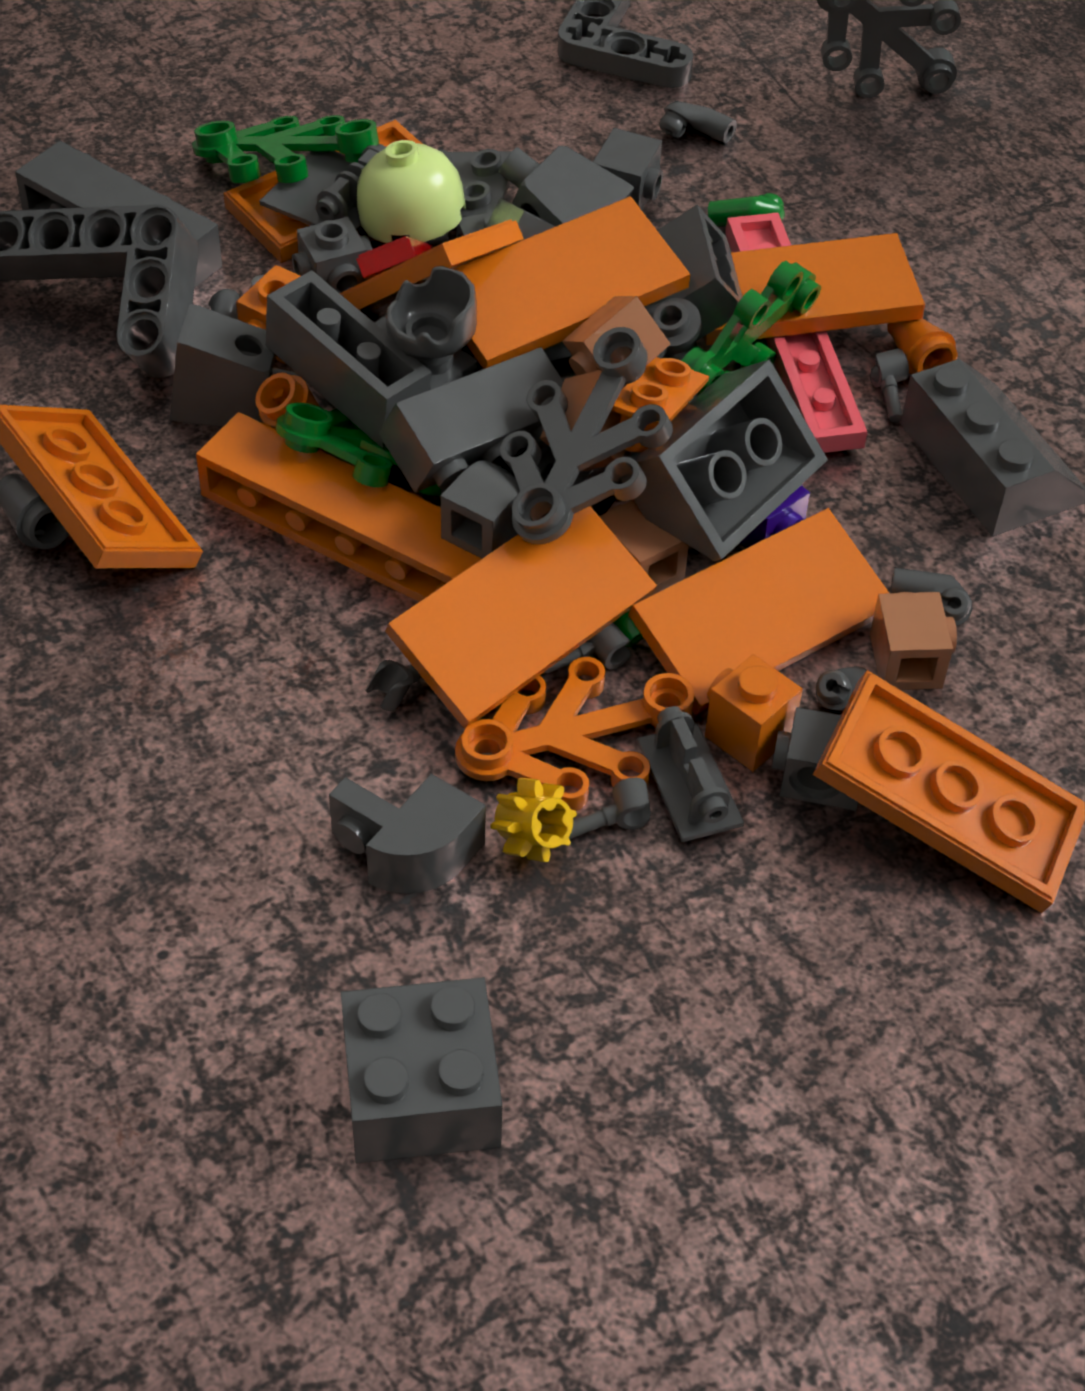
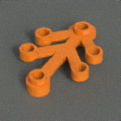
M579 657L570 663L567 681L540 725L516 731L525 714L537 713L545 705L546 682L542 676H538L506 699L493 719L478 720L466 727L455 745L456 763L467 776L481 781H494L509 775L517 779L540 780L541 784L548 783L562 785L563 787L574 786L579 791L575 793L564 792L561 800L566 802L571 810L578 811L588 802L590 785L588 776L578 768L565 767L559 769L530 755L548 750L610 775L613 787L623 779L637 777L645 780L648 787L650 762L643 754L635 751L622 752L591 739L651 724L656 728L659 723L657 720L659 713L671 706L680 707L682 712L692 715L694 688L686 678L678 674L662 673L653 676L647 681L643 692V699L577 715L586 699H593L603 692L605 684L604 665L593 657ZM582 675L592 676L595 679L590 681H584L579 679L578 677ZM523 690H530L535 692L536 694L531 696H524L519 694L518 692ZM482 753H492V755H483ZM624 770H634L640 775L629 777L621 772Z

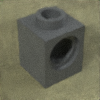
M796 707L791 733L778 730L772 769L784 771L780 797L857 810V801L813 775L841 715Z

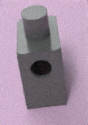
M558 146L541 164L516 147L499 169V174L519 188L512 204L554 226L561 225L630 197L634 190V187L628 182L567 146Z
M189 304L177 341L170 421L223 427L240 412L263 423L255 402L256 394L261 384L268 377L276 373L299 375L295 371L275 367L276 355L266 347V330L199 305Z

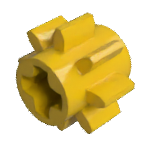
M518 778V792L508 795L498 794L496 796L499 804L495 811V821L490 824V828L497 830L507 840L503 847V853L518 857L526 855L529 860L546 863L550 860V848L570 845L569 836L573 828V818L577 816L575 810H571L566 802L561 800L565 789L562 785L541 784L540 780Z

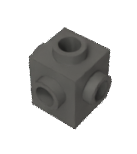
M349 217L327 220L320 224L297 229L298 253L292 254V265L295 274L302 276L312 270L338 293L368 280L363 278L356 259L359 258L358 255L372 250V246L367 236H359Z

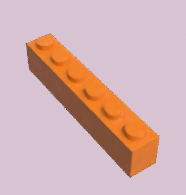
M240 412L228 421L196 453L202 496L418 602L481 560V558L441 538V507L424 500L416 493L407 492L390 483L385 487L379 488L363 485L352 476L354 466L327 454L322 449L316 453H303L293 450L285 444V439L276 432L275 428Z

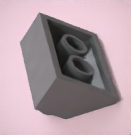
M770 359L724 373L682 409L671 421L673 432L665 444L656 448H648L642 452H633L628 456L637 461L646 476L647 482L644 491L633 499L644 518L713 561L723 559L828 461ZM626 474L620 479L625 483L633 474Z
M960 359L910 376L900 425L992 537L1085 504V486L994 382Z

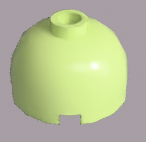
M410 140L396 141L372 157L361 171L357 185V208L361 226L368 236L382 243L392 242L391 235H409L410 238L426 242L443 236L455 228L462 220L460 210L462 207L465 209V197L459 173L444 153L437 149Z

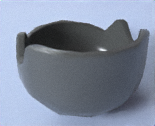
M444 266L434 267L429 279L424 283L413 284L405 280L395 301L391 302L386 310L388 336L406 355L416 359H435L454 354L469 343L475 334L477 325L475 286L463 272Z

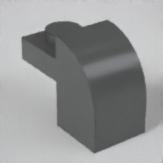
M481 460L469 466L441 495V538L483 559L518 535L512 524V505L515 497L520 492L514 473L487 460Z
M432 773L400 808L390 804L346 777L329 794L332 834L349 851L356 854H367L368 883L385 891L411 894L438 888L456 877L485 844L486 805Z

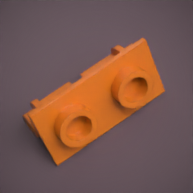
M656 357L646 365L643 375L638 380L627 384L621 390L612 411L622 414L621 423L632 418L639 408L655 404L662 407L670 421H672L708 382L709 376L691 370L690 366L681 360ZM659 421L650 423L644 431L654 429ZM637 443L625 450L642 452L648 448Z

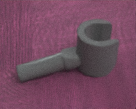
M899 348L878 353L875 358L877 365L871 369L870 381L873 386H881L889 421L892 423H898L902 418L897 382L905 381L909 376L907 357L903 350Z
M612 623L545 671V674L569 666L573 660L579 657L596 656L607 669H616L626 663L631 657L630 650L625 647L629 643V638Z
M384 660L379 664L365 691L368 693L373 690H380L387 693L380 707L387 711H394L398 709L410 686L422 677L411 664L404 666L396 661Z
M638 777L627 778L616 783L612 791L614 804L602 807L599 811L573 820V828L569 839L615 823L629 830L644 827L651 816L645 780Z

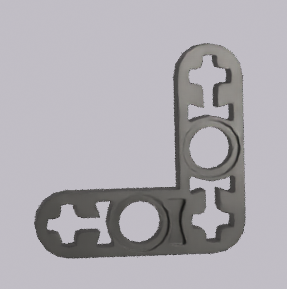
M576 0L559 27L557 53L559 58L568 64L666 88L681 87L691 80L694 54L687 45L617 28L630 7L631 0ZM625 52V53H631V54H630V55H624V54H618V53Z

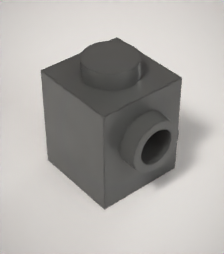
M613 128L593 162L631 184L634 190L630 196L641 210H643L649 199L656 200L663 181V170L660 169L662 140Z

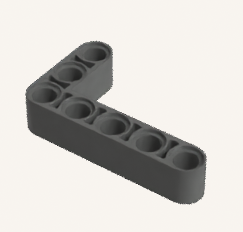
M134 205L0 211V281L124 277L117 327V343L121 350L151 377L164 378L174 374L177 341L189 304H193L199 245L192 232L171 209L163 205ZM163 287V289L157 295H155V293ZM157 339L153 346L147 349L148 345Z

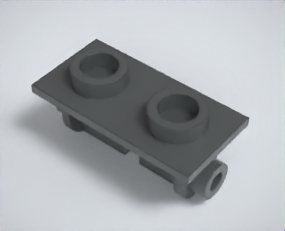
M671 706L662 710L657 717L659 723L656 726L655 734L637 738V743L642 754L650 762V772L681 841L685 842L743 827L744 821L698 724H694L692 716L687 712H682L680 707Z

